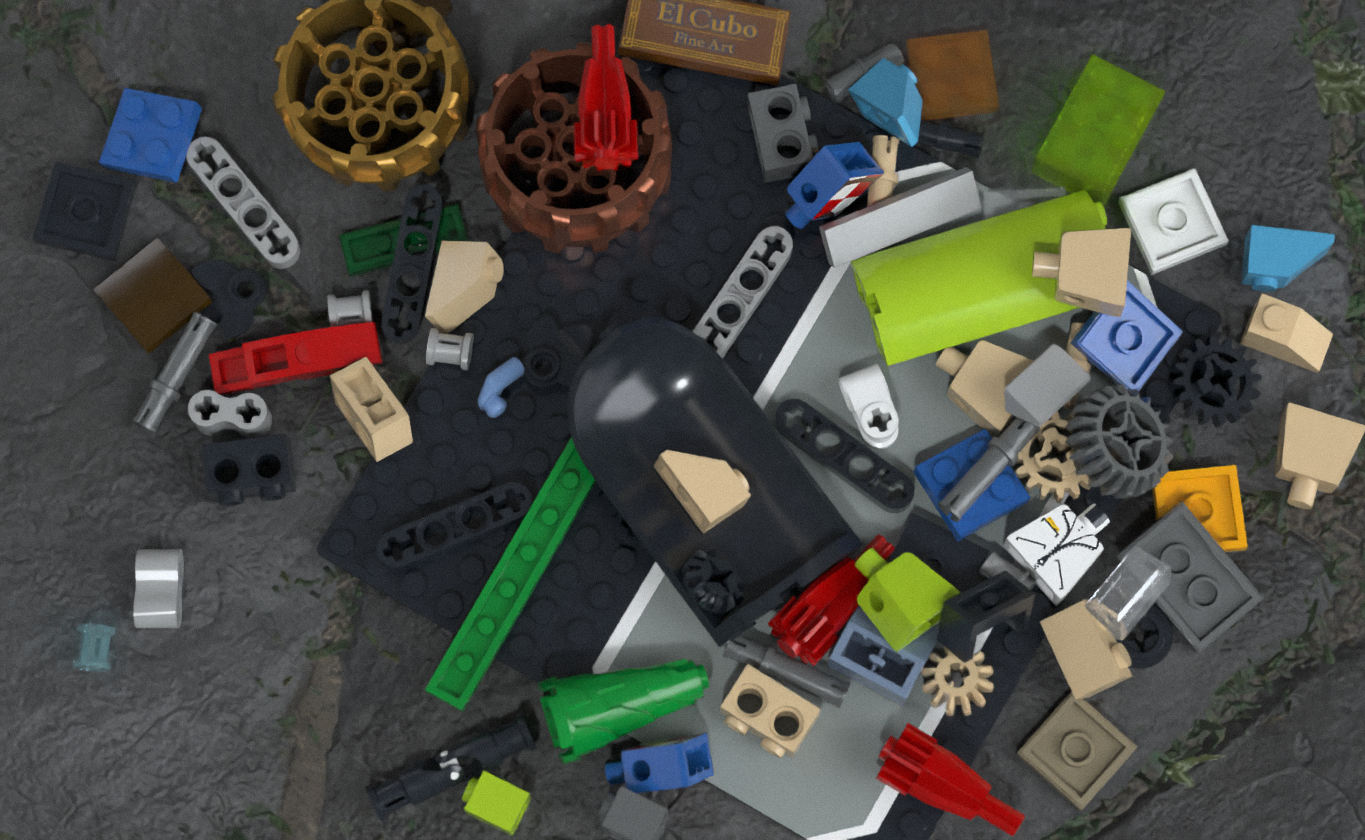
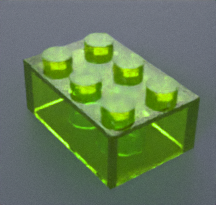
M1092 54L1038 152L1031 173L1070 193L1086 190L1094 203L1100 201L1105 208L1159 109L1166 91Z

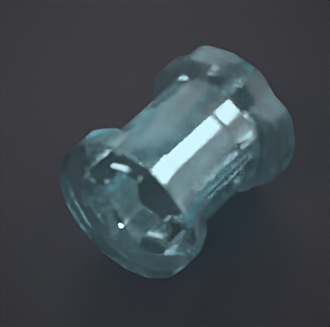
M78 624L77 632L81 634L78 659L73 661V668L92 672H110L112 665L108 662L110 638L115 636L116 628L99 624Z

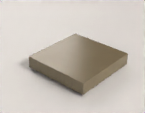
M1071 692L1016 755L1081 812L1138 747L1084 699L1075 700Z

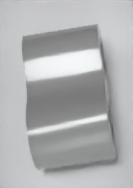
M203 390L194 394L189 401L188 414L197 429L203 434L214 436L225 431H235L247 438H257L266 435L271 429L272 414L264 400L257 394L244 393L237 397L227 398L215 391ZM210 406H214L218 413H212L210 419L205 420L201 413H208ZM251 409H256L259 416H253L251 423H247L243 416H249Z
M182 549L137 550L135 562L136 588L133 606L136 628H180L184 574Z

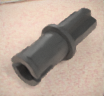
M889 44L863 60L860 58L854 59L852 66L824 80L825 86L833 100L839 103L842 99L849 96L850 92L848 89L882 58L897 66L903 64L904 58L900 49L894 44Z

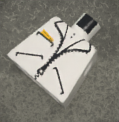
M1094 503L1078 517L1066 504H1062L1012 533L1006 538L1003 547L1025 572L1031 573L1030 578L1036 582L1037 586L1057 606L1103 551L1104 547L1095 535L1107 526L1110 521L1103 510Z

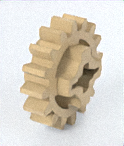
M1058 411L1053 414L1049 420L1040 426V432L1035 434L1018 453V461L1015 464H1021V466L1016 470L1015 474L1018 479L1023 477L1028 479L1025 487L1027 492L1035 487L1040 489V500H1044L1048 492L1054 493L1056 502L1061 503L1065 492H1068L1073 499H1076L1080 495L1079 485L1088 490L1091 488L1088 487L1089 477L1086 474L1077 475L1073 464L1074 460L1069 459L1074 453L1073 447L1065 443L1069 437L1057 432L1062 431L1072 435L1065 427L1072 420L1070 413L1065 420L1060 419ZM1037 437L1041 451L1030 458V445ZM1052 449L1057 454H1066L1062 463L1057 458L1051 460L1048 458ZM1045 474L1053 477L1057 482L1047 480L1040 475Z

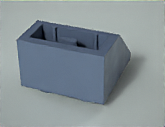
M859 605L829 657L828 667L889 700L904 706L923 667L938 642L937 635L939 629L933 626L903 649L896 652Z

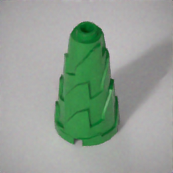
M686 658L640 668H625L603 673H585L557 679L555 676L538 682V690L540 692L550 690V695L541 697L540 701L554 748L561 746V749L567 748L568 750L558 756L563 765L581 760L580 756L606 746L611 741L654 722L655 719L697 703V699L704 696L703 690L710 687L703 664L695 665L692 659L687 660Z

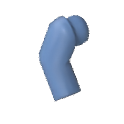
M512 357L486 376L477 401L480 410H485L491 418L498 417L507 407V402L500 397L504 388L524 375V366L516 357Z

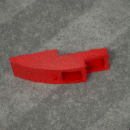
M375 322L286 334L242 343V347L208 354L214 389L221 396L296 379L309 380L332 375L364 357H367L372 365L383 363Z

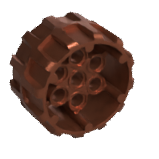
M579 42L577 43V49L549 52L544 47L530 52L529 62L512 74H500L493 82L494 100L489 106L488 111L477 118L476 123L479 163L485 191L491 195L495 204L501 210L504 224L512 232H529L542 240L545 250L554 253L561 252L565 246H591L592 252L598 253L606 251L610 240L624 234L632 228L635 233L640 232L649 224L651 207L659 195L663 196L668 192L671 182L672 139L667 118L666 102L661 92L657 90L651 92L642 82L638 64L628 57L623 56L621 60L630 94V111L642 123V135H637L638 155L643 154L645 165L641 175L624 191L621 186L617 185L616 171H613V169L597 171V167L594 164L584 168L583 161L576 162L575 156L569 155L564 151L568 145L574 143V122H580L579 96L575 104H569L561 93L580 92L585 61L592 58V43ZM529 109V112L534 117L535 128L523 130L516 137L514 144H506L505 138L510 128ZM550 110H556L563 114L562 118L555 123L544 121L542 116ZM530 146H540L545 150L539 158L530 159L523 155L525 149ZM510 163H517L520 170L529 176H537L539 190L534 191L531 197L519 191L508 179L511 174ZM619 163L617 171L626 169L628 166ZM594 176H604L609 180L608 185L601 189L591 188L587 183ZM559 178L565 180L568 184L562 191L553 192L546 188L547 183L552 179ZM576 194H582L583 199L589 204L594 205V207L584 209H562L572 203Z

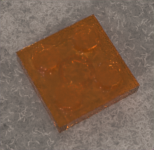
M987 30L907 39L906 49L909 69L917 78L915 86L923 99L921 119L932 120L998 112L999 103Z

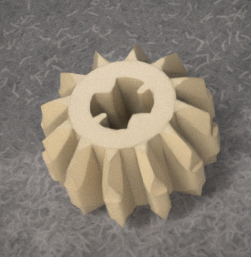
M944 647L945 658L932 652L929 658L935 667H923L921 671L922 676L930 680L922 685L923 693H935L930 701L931 706L937 708L946 701V715L953 716L956 705H962V712L965 716L970 715L971 708L969 702L971 700L977 706L983 707L986 704V700L980 692L988 693L993 691V683L985 679L993 674L992 666H979L984 660V653L981 651L975 652L973 658L964 663L946 647ZM960 672L962 678L966 674L967 677L963 679L964 686L955 688L954 682H951L950 685L947 684L952 679L951 674Z

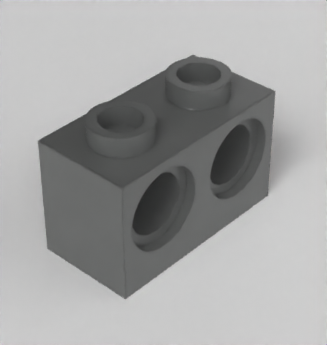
M796 84L748 93L747 108L764 183L797 177L819 152L815 134L808 135L805 121L811 120L807 97H799ZM782 107L787 109L791 115L784 120H777L769 112L774 108ZM791 145L797 148L800 153L796 157L788 159L782 157L778 150L783 146Z
M620 786L616 795L608 793L598 814L599 820L603 822L601 825L603 833L615 840H658L669 819L667 808Z

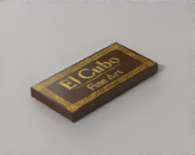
M628 0L618 55L778 86L791 11L738 0Z

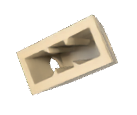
M1119 228L1062 233L1058 254L1034 251L1032 277L1056 279L1054 299L1058 302L1114 317H1121L1126 300L1131 229Z
M980 340L969 356L954 347L944 349L935 366L955 377L948 389L947 397L982 429L986 428L991 437L999 438L1014 416L1005 410L1004 389L1033 360L987 341Z
M1290 402L1287 404L1280 416L1275 476L1292 482L1287 500L1290 505L1302 509H1312L1317 490L1332 493L1338 487L1365 432V425Z

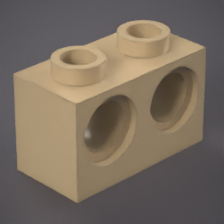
M367 357L330 375L335 404L376 462L413 443L409 415Z
M747 664L720 707V713L726 716L723 721L725 725L743 736L746 735L747 731L762 739L760 746L780 759L784 753L791 758L795 756L819 718L821 711L820 708ZM745 694H755L761 699L762 707L759 711L747 714L740 710L737 703L740 697ZM782 716H789L796 720L799 729L794 735L784 737L775 731V721Z

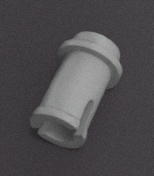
M993 552L989 556L979 574L989 579L1006 570L1030 590L1033 589L1036 583L1030 578V572L1022 573L1000 557L997 552Z

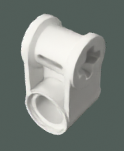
M874 364L838 378L846 405L853 414L865 443L875 449H884L891 446L898 437L899 419L879 365ZM879 419L883 425L887 424V430L880 432L877 427H873V421Z

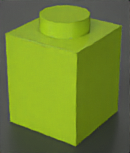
M486 771L482 772L479 780L472 777L462 796V801L467 803L464 810L468 815L512 837L532 799L530 793Z

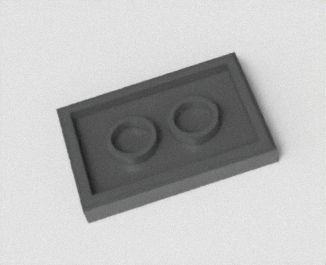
M1182 501L1176 503L1115 555L1198 653L1264 599Z

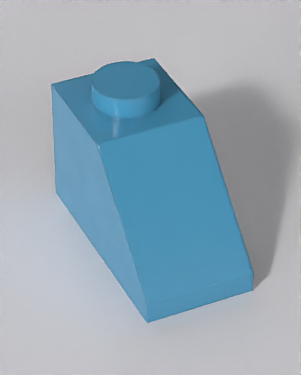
M882 58L848 90L864 118L911 147L918 142L923 99L915 86L917 78L904 64L897 66Z
M1251 225L1245 236L1241 284L1252 285L1253 290L1260 292H1274L1277 288L1285 287L1327 254L1334 243L1335 234Z

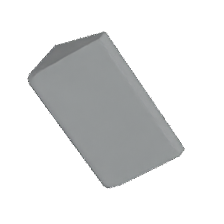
M1052 344L1005 387V410L1040 427L1090 381V375L1061 347Z

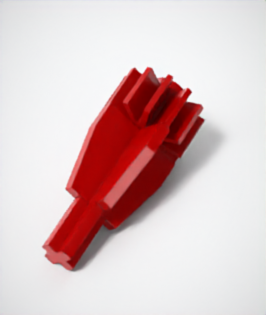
M609 24L604 27L594 25L591 28L592 58L585 61L579 93L580 122H574L575 161H583L584 168L594 164L597 167V171H602V169H613V171L618 170L619 163L629 167L631 166V159H638L637 121L631 120L630 94L622 60L615 57L614 27Z
M878 534L854 560L849 557L845 558L815 580L800 595L799 600L792 596L768 622V625L773 629L771 634L779 638L777 643L787 655L792 658H796L799 655L804 664L809 662L812 666H815L838 641L839 637L836 634L859 605L857 596L869 581L855 567V563L871 548L886 560L894 551V546L887 542L884 536Z
M907 723L898 739L890 735L878 755L885 762L876 776L877 780L904 796L909 793L928 805L968 820H972L977 815L1009 835H1015L1025 815L990 795L989 791L992 786L955 754L936 744L937 739L910 723Z

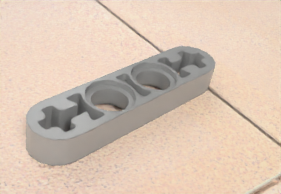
M200 137L190 144L186 155L194 174L267 263L278 269L294 265L300 255V246L293 232L215 139ZM205 150L208 154L213 152L214 162L220 169L215 175L206 162L202 161L199 163L200 157L198 153ZM228 178H236L242 182L241 191L234 197H225L220 194L221 183ZM253 208L263 209L267 213L266 222L258 228L249 227L244 221L246 213ZM273 231L274 236L280 243L285 244L289 241L290 243L287 245L289 253L285 256H282L280 253L271 255L275 250L266 235Z
M770 226L758 234L693 330V333L707 342L713 332V328L707 326L708 323H711L719 331L714 340L713 349L722 358L790 260L793 240L785 229L778 226ZM776 239H780L782 241L781 249L784 252L775 251L768 260V266L774 269L770 271L760 262L767 252L765 241L773 243ZM754 256H756L759 261H757V260H755V259H752V258H753ZM748 270H755L762 275L764 282L760 288L748 290L740 283L741 275ZM726 303L734 304L741 311L740 319L732 324L723 323L717 316L718 309ZM720 332L728 334V337L724 338Z

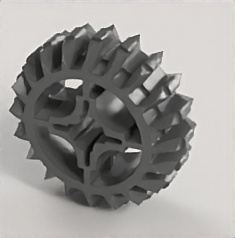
M1123 384L1113 387L1103 386L1085 395L1078 402L1079 405L1075 406L1070 412L1072 420L1065 426L1072 434L1065 443L1073 447L1074 450L1069 459L1077 460L1080 465L1077 475L1086 474L1089 477L1088 487L1099 486L1101 495L1113 494L1115 499L1130 498L1132 496L1138 497L1146 493V491L1155 488L1161 482L1160 478L1169 472L1166 464L1174 457L1166 449L1170 447L1174 440L1165 435V431L1170 424L1161 423L1159 414L1162 409L1153 410L1150 407L1151 397L1140 398L1137 388L1126 390Z

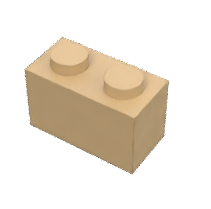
M1097 599L1083 600L1040 621L1075 700L1089 698L1132 677L1128 668L1131 666L1130 656L1123 644L1116 642L1110 629L1113 627L1112 617L1103 604H1099Z

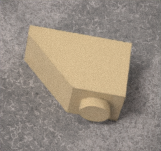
M442 241L425 317L435 328H438L440 333H450L494 298L497 282H500L503 277V262L488 242Z
M1261 294L1252 309L1240 344L1319 373L1333 333L1302 308Z
M666 450L660 454L654 464L657 472L703 534L741 509L751 496L748 492V482L743 474L737 469L732 470L728 463L723 460Z

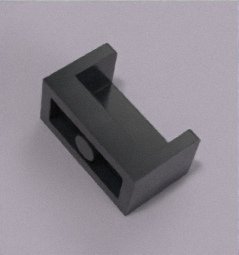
M1005 570L944 601L937 641L962 662L966 663L973 658L977 635L1004 621L1018 633L1028 630L1035 593Z

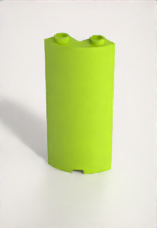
M1082 190L850 261L858 297L869 312L876 348L887 366L1080 308L1058 302L1054 299L1056 279L1032 277L1034 251L1058 254L1062 233L1106 229L1107 217L1100 201L1094 203L1086 190Z

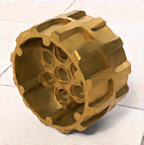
M330 0L317 9L304 7L296 15L299 26L294 31L288 44L276 48L273 62L280 72L278 90L273 94L272 101L275 111L283 120L297 148L307 159L327 172L336 182L345 186L359 182L376 184L382 191H392L398 188L402 179L422 171L427 176H431L439 171V158L450 147L454 139L459 142L463 141L469 130L465 117L469 97L474 95V81L468 70L462 49L442 16L433 7L424 8L411 0ZM396 25L409 27L427 37L426 45L430 52L422 55L421 52L412 48L398 51V46L391 36L396 30ZM368 26L358 35L357 47L354 49H350L342 43H333L339 37L352 30ZM383 40L387 42V49L380 56L368 55L369 46L374 41ZM336 59H350V65L344 73H331V66ZM414 62L421 65V71L415 78L404 79L401 77L402 69L408 63ZM316 65L320 67L321 72L330 84L325 85L319 90L315 98V107L307 110L304 105L306 84L313 66ZM439 67L442 74L446 76L441 103L434 114L432 111L427 110L426 105L417 93L422 92L429 86L432 79V70ZM379 80L384 83L383 90L379 95L375 97L364 95V89L369 82ZM336 98H344L346 100V107L340 114L330 115L327 113V106L330 101ZM403 104H416L417 112L411 119L402 120L398 118V110ZM372 120L380 123L379 131L375 136L370 138L361 136L360 131L364 123ZM326 122L329 126L338 129L349 126L352 137L358 143L352 146L351 154L338 152L317 141L323 134L319 124ZM397 128L404 133H416L423 129L417 137L400 148L375 155V151L384 148L390 141L391 129Z

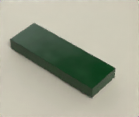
M458 204L442 208L434 255L439 254L442 241H468ZM426 212L418 214L417 221L409 218L407 226L421 225L432 230L433 222L425 223ZM401 219L338 235L350 277L393 265ZM412 233L406 237L404 248L409 254L419 256L427 250L428 240L421 233Z

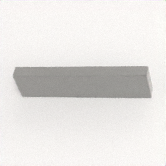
M965 167L820 226L819 229L829 264L836 268L980 209L981 204L973 171Z

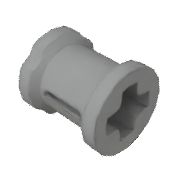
M369 290L363 291L360 296L336 298L334 294L327 295L330 327L373 322Z
M431 328L427 343L426 364L433 366L435 362L460 365L462 370H468L473 351V333L459 336L439 333L438 328Z

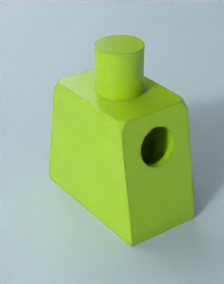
M871 548L855 563V567L869 580L857 596V602L896 652L939 623L944 601L960 594L954 586L912 553L905 552L888 564Z

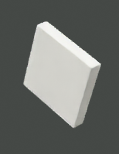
M1195 168L1123 196L1118 201L1151 275L1226 246L1229 242Z

